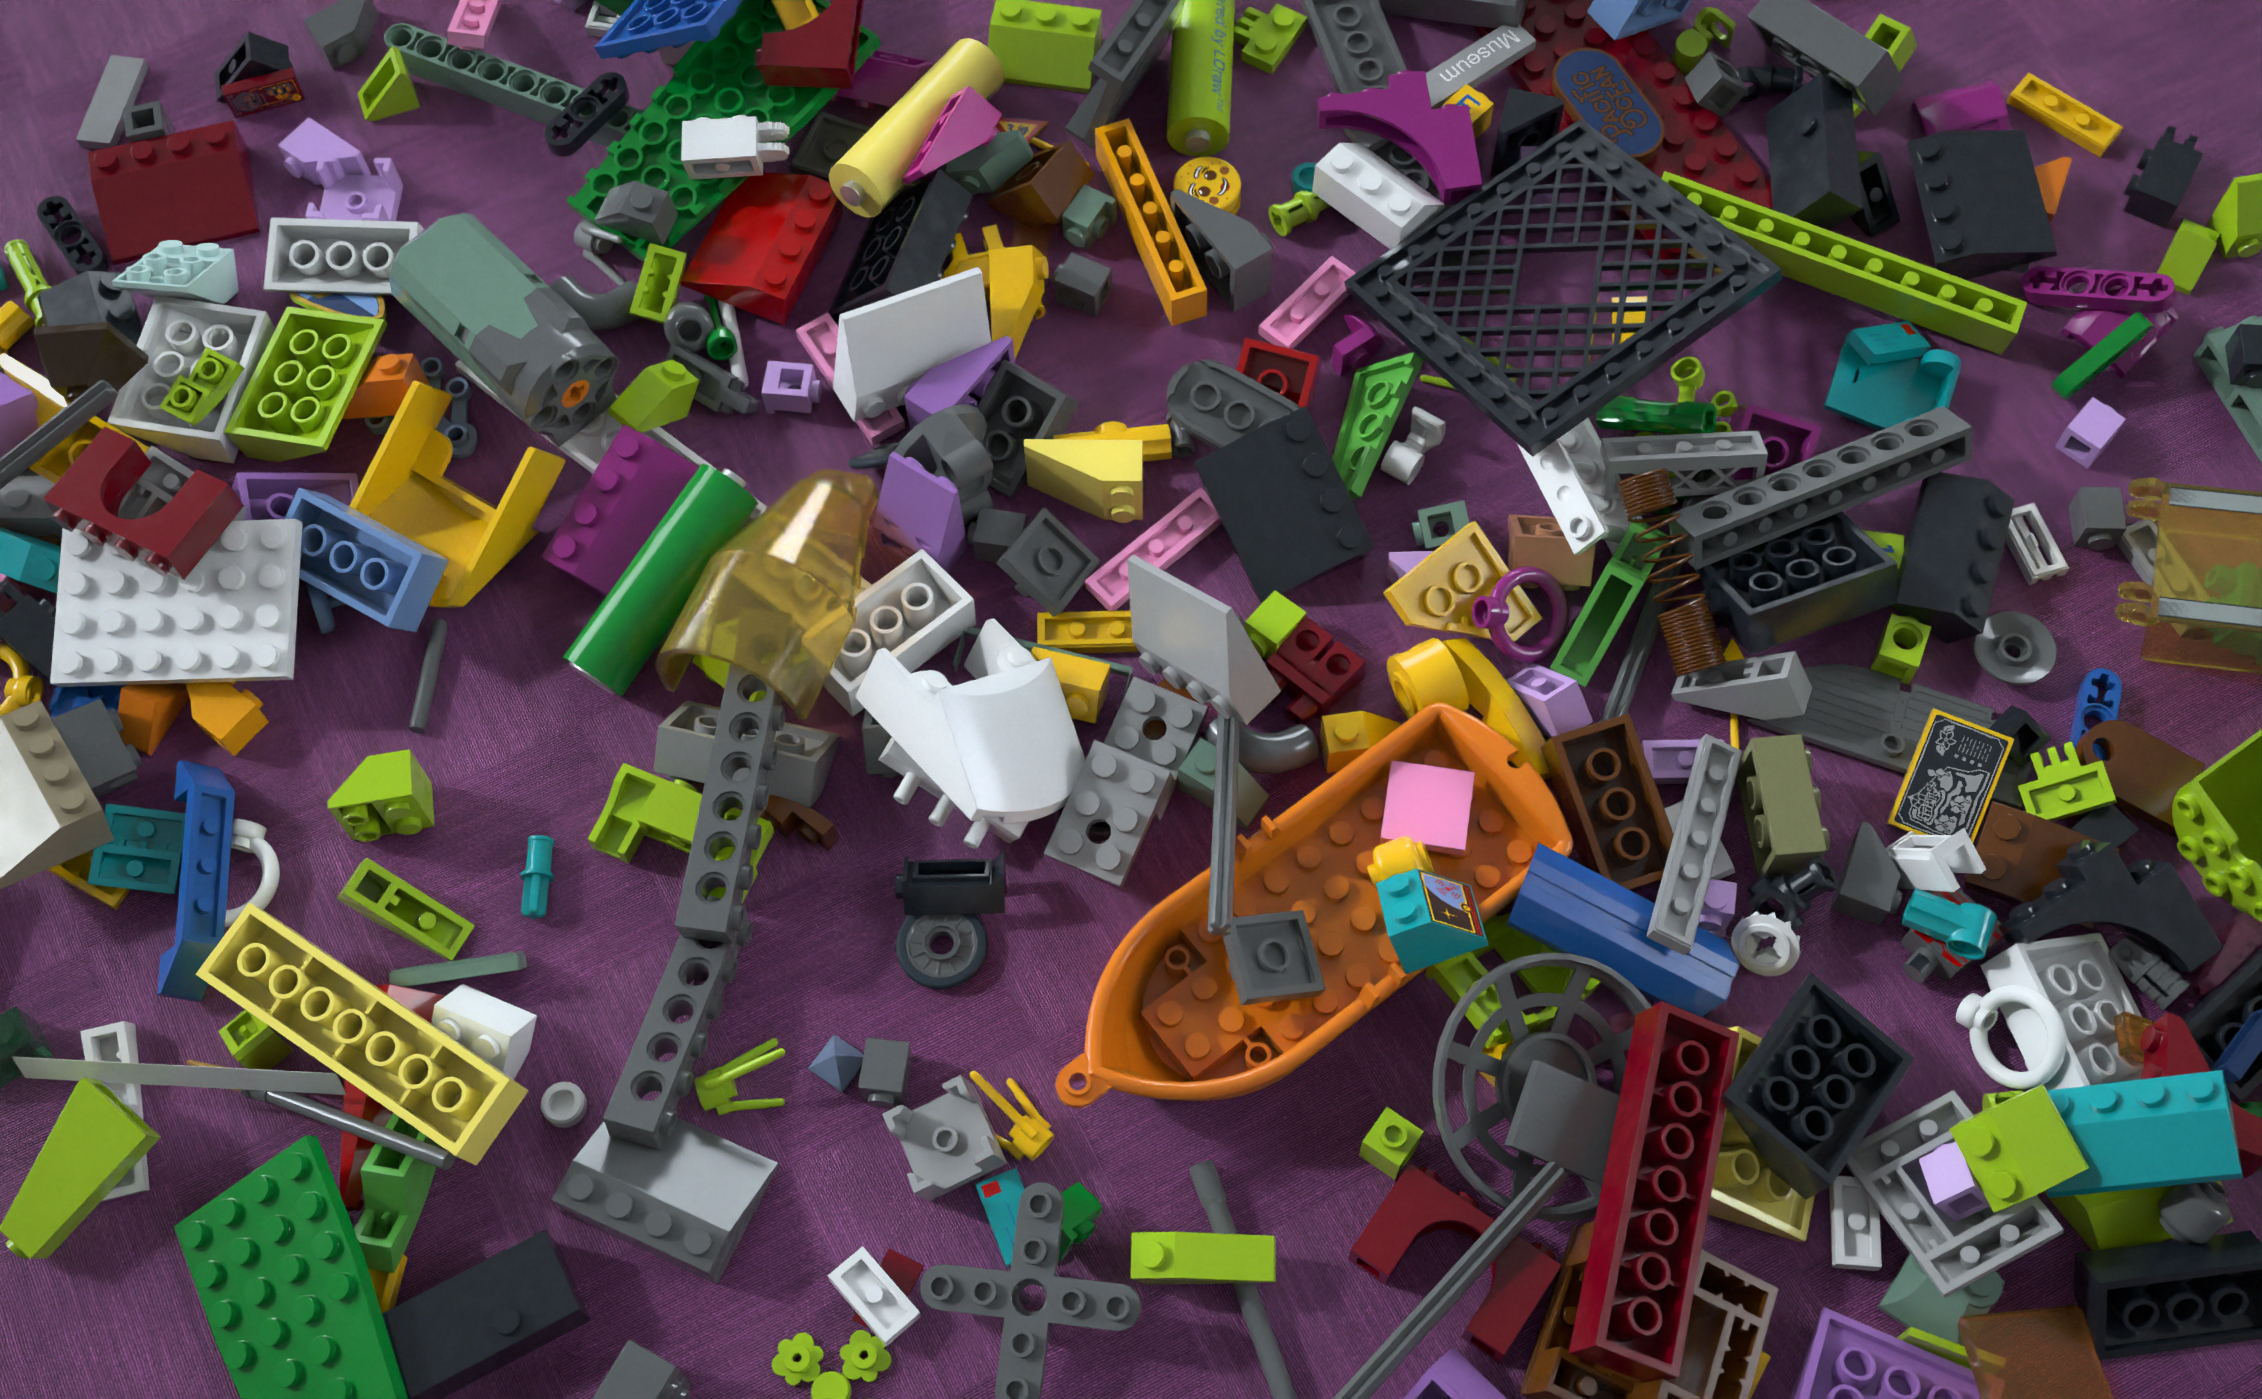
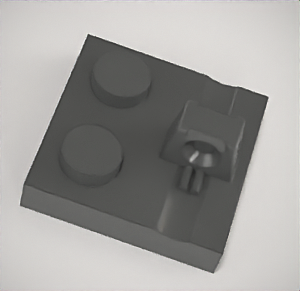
M1043 507L1035 514L996 564L1017 582L1014 588L1024 597L1032 596L1046 611L1055 617L1063 611L1101 560Z
M1303 910L1233 917L1231 933L1223 936L1230 962L1228 966L1233 981L1235 980L1241 1006L1261 1002L1316 997L1326 990Z

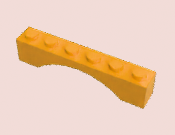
M235 682L185 683L191 701L192 718L207 736L233 756L269 722L260 711L264 704L248 689L245 688L241 693L233 687Z

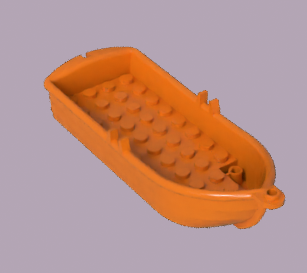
M1440 702L1426 706L1273 821L1265 815L1261 818V829L1250 838L1246 839L1242 834L1236 837L1233 917L1303 910L1326 990L1316 997L1261 1002L1241 1006L1235 980L1233 981L1228 966L1230 962L1223 936L1220 934L1213 936L1208 931L1210 866L1152 908L1130 930L1112 954L1097 984L1089 1009L1085 1034V1052L1066 1065L1057 1076L1056 1091L1059 1099L1068 1107L1082 1109L1096 1102L1111 1089L1136 1096L1183 1101L1229 1099L1264 1089L1288 1076L1427 968L1405 974L1389 939L1378 890L1374 887L1367 866L1374 864L1373 850L1381 845L1380 837L1391 760L1475 772L1464 856L1434 851L1427 852L1434 869L1432 874L1471 885L1482 923L1486 922L1518 897L1538 843L1565 857L1570 855L1573 848V839L1550 789L1529 761L1519 768H1512L1508 765L1507 762L1512 760L1519 750L1489 725L1447 703ZM1075 1081L1086 1083V1086L1081 1090H1074L1070 1087Z

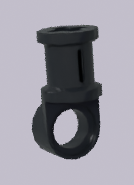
M1765 63L1763 68H1737L1743 82H1752L1754 84L1751 87H1746L1748 91L1738 102H1750L1759 96H1767L1769 93L1791 95L1802 86V66H1795L1792 69L1773 67L1772 64Z

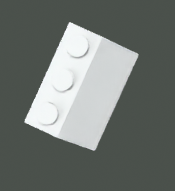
M1338 143L1315 165L1312 192L1389 249H1392L1430 223L1445 207L1444 203L1361 143Z

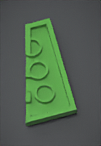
M1415 352L1356 369L1332 457L1352 500L1361 498L1424 360Z

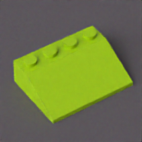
M286 307L224 433L249 458L282 462L327 451L386 329L387 322L384 319Z

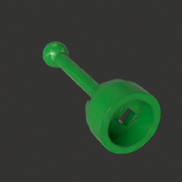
M703 294L704 300L709 304L714 329L706 338L708 354L716 360L729 359L735 355L738 349L736 337L730 329L721 326L716 306L717 299Z

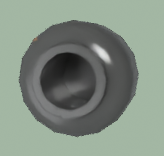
M691 301L680 302L672 306L663 324L664 333L670 345L674 344L694 353L706 348V338L714 329L713 321L707 310L700 304Z
M2217 1181L2173 1185L2159 1201V1211L2161 1213L2159 1221L2164 1229L2178 1241L2185 1244L2190 1242L2203 1244L2209 1241L2231 1218V1209L2225 1200L2228 1197V1193Z

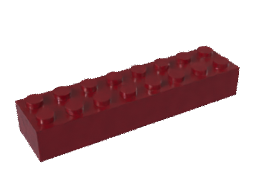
M1663 1001L1640 1012L1635 1017L1569 1354L1642 1382L1660 1379L1667 1381L1679 1378L1727 1107L1721 1097L1731 1084L1740 1034Z

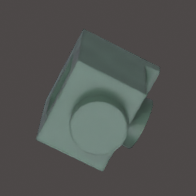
M1084 184L1062 215L1063 238L1076 247L1089 249L1096 238L1100 239L1104 236L1108 225L1114 226L1117 222L1116 199Z
M1462 500L1418 510L1419 521L1412 523L1416 546L1424 544L1425 551H1435L1469 523L1465 501ZM1438 524H1444L1448 527L1449 531L1447 535L1439 537L1435 535L1434 527Z

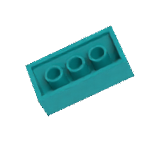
M2222 1070L2047 1090L2089 1166L2088 1169L2047 1189L2049 1198L2243 1178L2232 1104Z

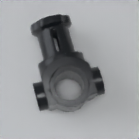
M1816 856L1809 860L1808 867L1794 876L1790 873H1785L1784 875L1776 874L1770 878L1768 874H1764L1754 880L1747 887L1748 892L1752 895L1748 903L1752 907V914L1756 911L1760 915H1769L1775 912L1777 919L1784 923L1791 922V929L1794 932L1804 923L1800 914L1811 908L1810 900L1825 891L1833 892L1839 888V882L1831 866L1824 859ZM1774 899L1779 901L1783 905L1784 910L1773 909L1766 900Z

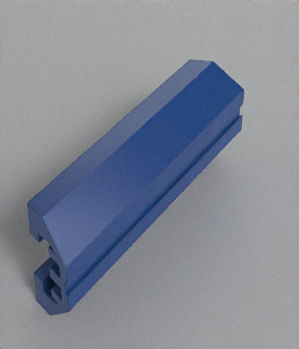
M1538 843L1507 922V926L1560 953L1594 959L1616 970L1631 982L1642 995L1657 1003L1663 1001L1699 1017L1706 1015L1727 1001L1731 991V982L1736 977L1740 966L1726 940L1699 926L1697 927L1692 950L1685 956L1646 937L1655 903Z

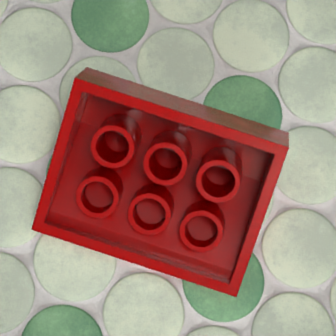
M763 172V175L749 176L727 196L681 279V286L785 325L842 216L843 203L836 197L830 182L811 175Z

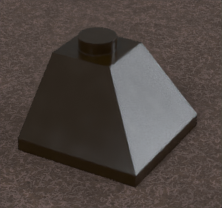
M108 321L35 327L34 337L50 387L63 396L68 403L74 401L99 380L109 382L118 392L148 363L149 356Z

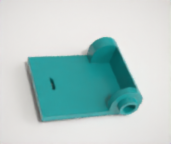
M1848 332L1822 409L1878 431L1942 406L1949 409L1962 365L1957 355L1946 350L1935 349L1926 352L1920 360L1908 358L1868 365L1847 341L1850 335Z

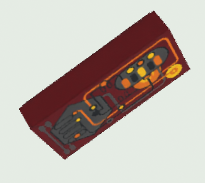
M293 68L221 86L223 96L235 118L305 100L304 91Z

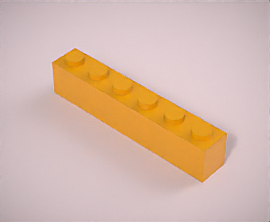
M1130 119L1095 128L1096 157L1171 326L1207 316V288Z

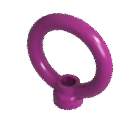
M1524 566L1506 573L1496 583L1490 596H1479L1475 600L1472 608V619L1476 627L1489 630L1494 644L1504 655L1519 662H1535L1551 654L1561 642L1568 622V606L1560 584L1551 574L1540 568ZM1530 582L1540 586L1548 595L1552 607V621L1546 636L1539 643L1526 647L1515 643L1505 630L1504 624L1509 618V607L1505 600L1511 590L1517 585Z

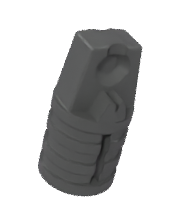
M2130 934L2120 940L2108 953L2129 981L2139 987V990L2145 993L2152 1002H2155L2162 1011L2191 985L2181 977L2180 973L2172 969V966L2168 962L2166 963L2158 953Z

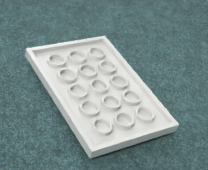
M297 519L232 521L185 580L170 573L162 576L150 569L139 558H136L134 561L128 560L107 543L104 546H99L89 540L82 531L75 528L70 532L63 528L50 684L57 687L293 680L302 522Z

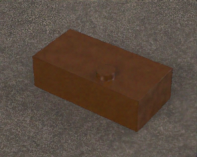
M1627 713L1552 736L1541 747L1583 866L1632 892L1660 884L1674 834L1630 714Z

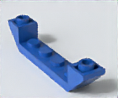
M183 760L177 763L174 794L175 801L187 803L175 945L160 956L157 996L199 1002L203 999L208 983L198 977L196 973L224 937L235 791L221 769Z

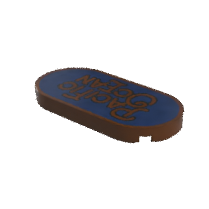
M1578 48L1561 56L1553 69L1552 91L1555 97L1563 100L1565 103L1564 109L1572 120L1576 122L1582 119L1641 164L1653 158L1657 154L1664 138L1665 127L1663 120L1621 63L1611 54L1596 48Z

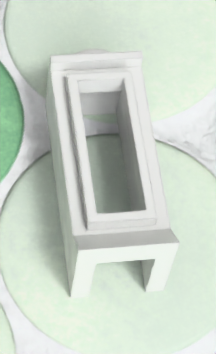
M1964 828L1954 835H1915L1913 831H1910L1885 848L1901 874L1897 886L1900 889L1918 888L1920 890L1954 892L1960 886L1953 873L1981 874L1987 870Z

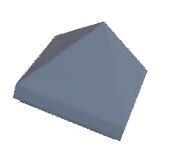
M834 1034L808 1069L838 1091L844 1093L860 1072L864 1054Z

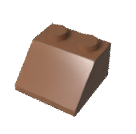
M1509 514L1508 569L1510 571L1524 566L1540 568L1551 574L1558 581L1562 590L1574 591L1579 590L1580 586H1591L1595 544L1580 555H1574L1555 517ZM1530 582L1519 584L1521 587L1524 588L1540 587L1537 584Z

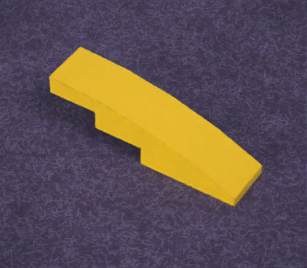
M1466 637L1443 640L1442 643L1453 656L1462 674L1468 693L1469 704L1484 716L1481 720L1505 737L1519 750L1518 754L1510 761L1518 768L1529 761L1542 779L1550 778L1551 775L1541 747L1546 742L1518 695L1495 666Z

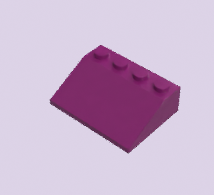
M623 425L541 558L557 572L606 598L699 467L650 437Z

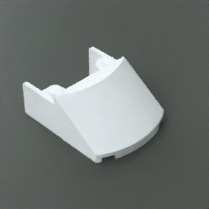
M995 619L986 620L964 664L965 668L976 680L952 686L943 674L934 670L918 671L910 674L886 648L877 650L856 693V699L971 821L980 822L985 815L999 817L1001 824L1022 823L1050 815L1066 805L1085 762V757L1051 657L1036 661L1031 653L1023 648Z

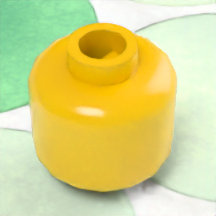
M1402 836L1375 847L1373 850L1374 864L1367 866L1376 890V883L1386 880L1395 874H1403L1414 869H1420L1429 873L1434 872L1424 843L1422 841L1415 842L1410 836Z

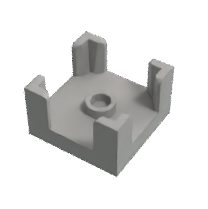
M961 1075L942 1084L943 1089L949 1093L911 1111L904 1105H899L882 1114L889 1132L901 1140L913 1173H908L907 1177L914 1194L928 1202L1007 1164L975 1085Z

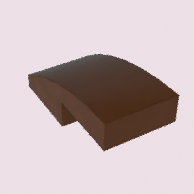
M769 794L766 810H760L759 817L770 821L774 831L777 830L785 838H788L796 830L807 843L812 846L819 843L827 851L839 840L834 823L813 809L798 802Z

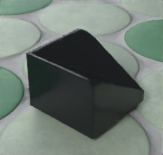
M2012 705L1989 728L1992 731L2014 739L2008 757L2022 768L2031 760L2030 754L2038 752L2051 739L2025 710Z

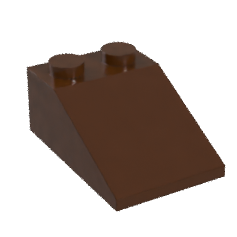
M1992 802L1976 847V851L1987 870L1981 874L1967 873L1964 887L2016 905L2033 902L2044 894L2042 889L2048 883L2063 878L2055 864L2068 856L2066 852L2071 846L2083 840H2090L2091 842L2101 841L2034 814ZM2094 922L2076 923V925L2092 930Z

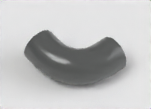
M570 275L557 279L550 286L551 289L583 317L591 331L615 330L640 318L629 313L637 288L636 284L631 280L604 294L590 293L574 276Z
M1218 718L1208 726L1204 735V740L1214 746L1217 745ZM1240 723L1239 763L1246 771L1259 774H1279L1298 769L1317 759L1318 744L1311 730L1303 724H1297L1276 733H1260L1252 731Z

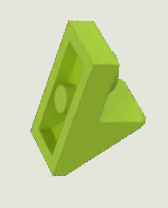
M2184 218L2157 274H2164L2172 278L2175 290L2189 296L2217 245L2216 240L2220 233Z

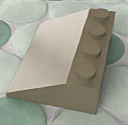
M41 700L0 716L1 890L114 840L99 802Z

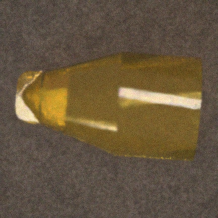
M832 469L815 471L808 478L799 480L711 556L654 665L661 682L668 691H675L694 654L705 655L728 662L756 676L777 691L791 706L799 719H807L856 621L857 608L855 606L857 589H860L861 577L859 575L861 558L865 556L869 518L879 499L878 490L870 477Z

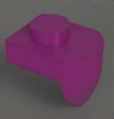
M1344 315L1352 334L1336 343L1333 347L1332 367L1340 376L1352 369L1362 368L1375 355L1384 341L1383 337L1372 325L1353 315Z

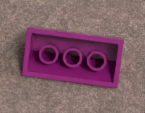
M876 50L855 72L853 89L840 88L830 100L842 101V97L855 99L854 105L876 108V104L889 106L890 109L936 62Z

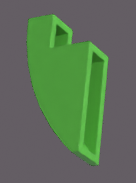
M1646 523L1630 524L1550 667L1552 670L1576 680L1578 684L1584 687L1587 686L1655 564L1643 563L1640 561L1641 557L1649 551L1666 544L1668 541L1663 540L1650 543H1637L1633 541L1636 535L1651 526ZM1655 529L1639 539H1650L1668 535ZM1662 550L1650 555L1646 559L1658 558Z
M395 1113L392 1114L385 1126L388 1129L442 1149V1146ZM379 1144L374 1145L360 1170L366 1209L356 1224L354 1231L363 1251L368 1269L394 1273L420 1217L436 1166Z

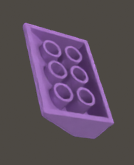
M1823 1307L1789 1399H1997L2001 1382Z

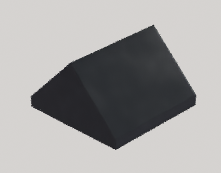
M1509 88L1498 130L1490 173L1493 178L1518 162L1521 146L1540 147L1558 134L1565 105L1561 98Z

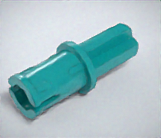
M534 835L528 837L526 867L521 872L520 878L524 881L521 914L530 919L542 918L546 915L549 884L554 881V874L551 873L554 839L548 836Z

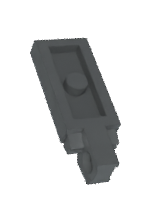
M671 344L665 361L675 360L699 380L693 399L716 412L733 414L735 409L744 415L747 413L755 415L761 401L742 391L745 383L738 380L737 376L694 352Z

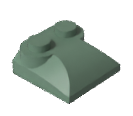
M1909 1252L1877 1308L1907 1328L1912 1326L1967 1347L1991 1306L2000 1298L2005 1282L1996 1271H1993L1950 1296L1943 1298Z

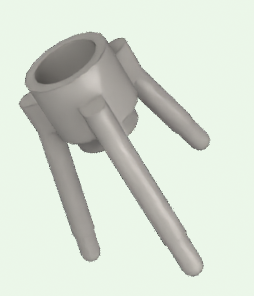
M586 219L582 220L575 229L574 242L578 247L584 249L583 258L593 262L618 286L625 283L623 278L598 256L599 254L607 253L611 249L613 242L622 243V237L596 228Z

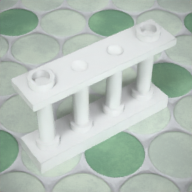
M1589 418L1533 457L1518 444L1574 555H1580L1600 539L1606 541L1612 555H1614L1631 522L1627 521L1628 518L1626 517V510H1624L1625 506L1621 502L1622 499L1604 500L1602 489L1605 465L1600 453L1601 440ZM1615 474L1614 486L1622 481L1619 474ZM1641 516L1634 517L1636 519H1642Z

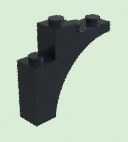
M2083 840L2071 846L2066 852L2068 856L2055 864L2063 878L2048 883L2042 889L2044 894L2033 902H2025L2015 907L2009 913L2011 918L1998 926L2006 941L2029 944L2042 935L2064 926L2083 922H2101L2132 935L2158 953L2166 963L2168 962L2172 966V969L2187 972L2193 971L2223 949V946L2171 862L2142 859L2126 868L2110 842Z

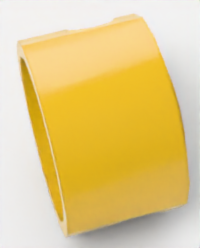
M1431 638L1403 653H1397L1388 658L1387 672L1394 695L1408 720L1433 703H1447L1464 712L1468 710L1469 698L1462 674L1453 656L1439 639Z

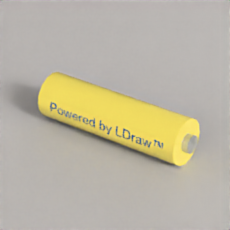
M965 38L958 40L830 169L829 181L831 188L845 207L863 217H875L881 213L908 185L901 179L950 97L969 85L988 101L1002 87L1004 81L1003 68L990 48L974 39Z

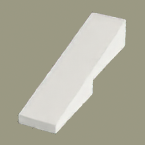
M122 1021L80 1031L85 1061L139 1063L135 1024ZM103 1082L143 1119L141 1084ZM147 1154L138 1161L102 1201L150 1190Z

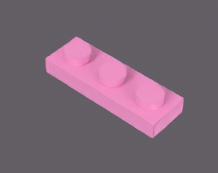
M460 0L447 30V44L458 45L459 48L464 50L484 49L501 7V0Z
M1331 256L1259 325L1258 334L1273 345L1294 349L1349 295L1344 281L1356 274V272Z

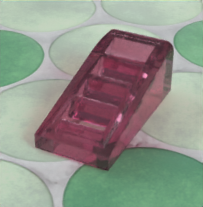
M2244 912L2224 925L2218 937L2223 949L2206 961L2192 989L2194 990L2193 994L2202 997L2221 985L2262 944L2261 921Z

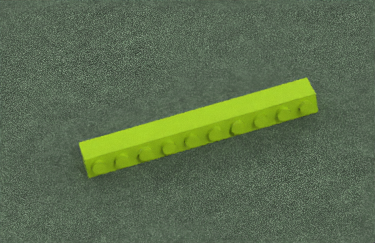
M1666 171L1663 173L1661 178L1663 181L1782 269L1783 276L1999 355L2004 352L2018 333L2027 302L1675 174Z

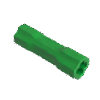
M1618 396L1597 411L1596 423L1602 429L1624 431L1634 429L1675 434L1714 433L1717 426V410L1714 403L1692 401L1669 402L1636 399L1631 396Z

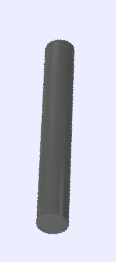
M435 619L432 622L409 730L414 733H424L427 725L449 625L448 622L441 619Z

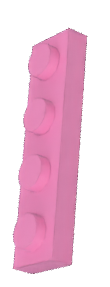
M826 313L796 329V334L803 347L833 388L838 326L830 314ZM895 407L882 412L876 417H867L856 421L872 446L905 429L904 419Z
M1201 487L1087 578L1085 580V588L1108 611H1116L1130 599L1127 559L1132 554L1164 571L1222 524L1208 494Z

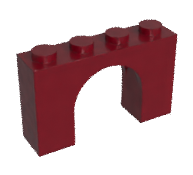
M104 427L43 498L45 503L54 512L51 516L52 519L70 532L75 528L82 531L89 540L99 546H104L105 543L113 546L120 555L128 560L134 561L136 558L143 560L150 569L162 576L170 573L185 580L244 505L228 483L196 469L173 499L158 512L139 519L119 518L118 510L121 501L152 463L135 440Z
M1409 1163L1351 1248L1348 1260L1386 1285L1408 1250L1421 1237L1436 1231H1454L1476 1242L1498 1216L1492 1219L1478 1209L1480 1205L1471 1196L1462 1191H1457L1455 1194L1441 1184L1442 1179L1429 1168L1424 1166L1416 1168ZM1517 1235L1490 1265L1491 1286L1489 1293L1465 1328L1461 1338L1497 1363H1500L1562 1266L1555 1261V1254L1538 1242L1530 1244Z

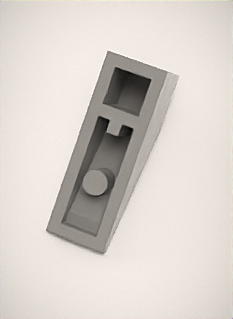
M1792 651L1727 661L1718 666L1677 677L1671 695L1675 701L1757 719L1770 720L1804 715L1812 687L1796 652Z

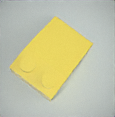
M1024 439L1028 486L1103 520H1114L1119 523L1143 520V440Z

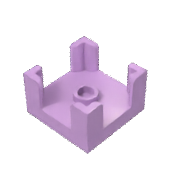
M319 156L316 173L324 187L320 211L317 210L314 203H308L306 218L396 221L403 183L392 159H374V164L380 176L346 175L337 157Z

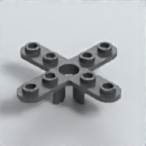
M1037 1182L1028 1186L1020 1197L1010 1271L939 1264L931 1267L924 1274L921 1281L920 1291L922 1298L933 1309L1004 1318L995 1387L996 1399H1041L1050 1323L1125 1331L1138 1322L1142 1312L1141 1299L1138 1293L1130 1286L1119 1283L1056 1277L1065 1202L1059 1189L1045 1182ZM1031 1284L1042 1287L1046 1295L1043 1307L1035 1312L1027 1311L1021 1304L1028 1303L1029 1294L1022 1291Z

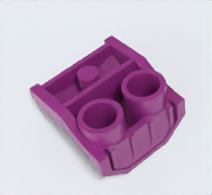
M1990 80L1981 85L1957 88L1936 95L1923 96L1914 100L1911 105L1913 112L1917 111L1924 137L1942 131L2009 130L2008 111L2000 87Z
M2122 285L2114 286L2108 290L2107 294L2110 296H2120L2128 288ZM2158 290L2156 294L2151 297H2157L2160 291ZM2173 306L2161 313L2141 312L2154 326L2143 339L2110 365V367L2117 371V376L2121 379L2124 378L2173 327L2179 318ZM2083 308L2063 328L2061 334L2066 338L2070 336L2090 350L2136 312Z

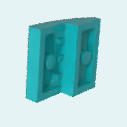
M106 803L104 815L114 840L94 848L87 884L176 895L181 876L186 813Z

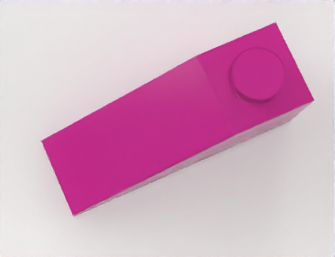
M969 85L955 93L948 100L901 180L905 184H909L981 144L984 147L987 146L998 132L995 126L1002 113Z

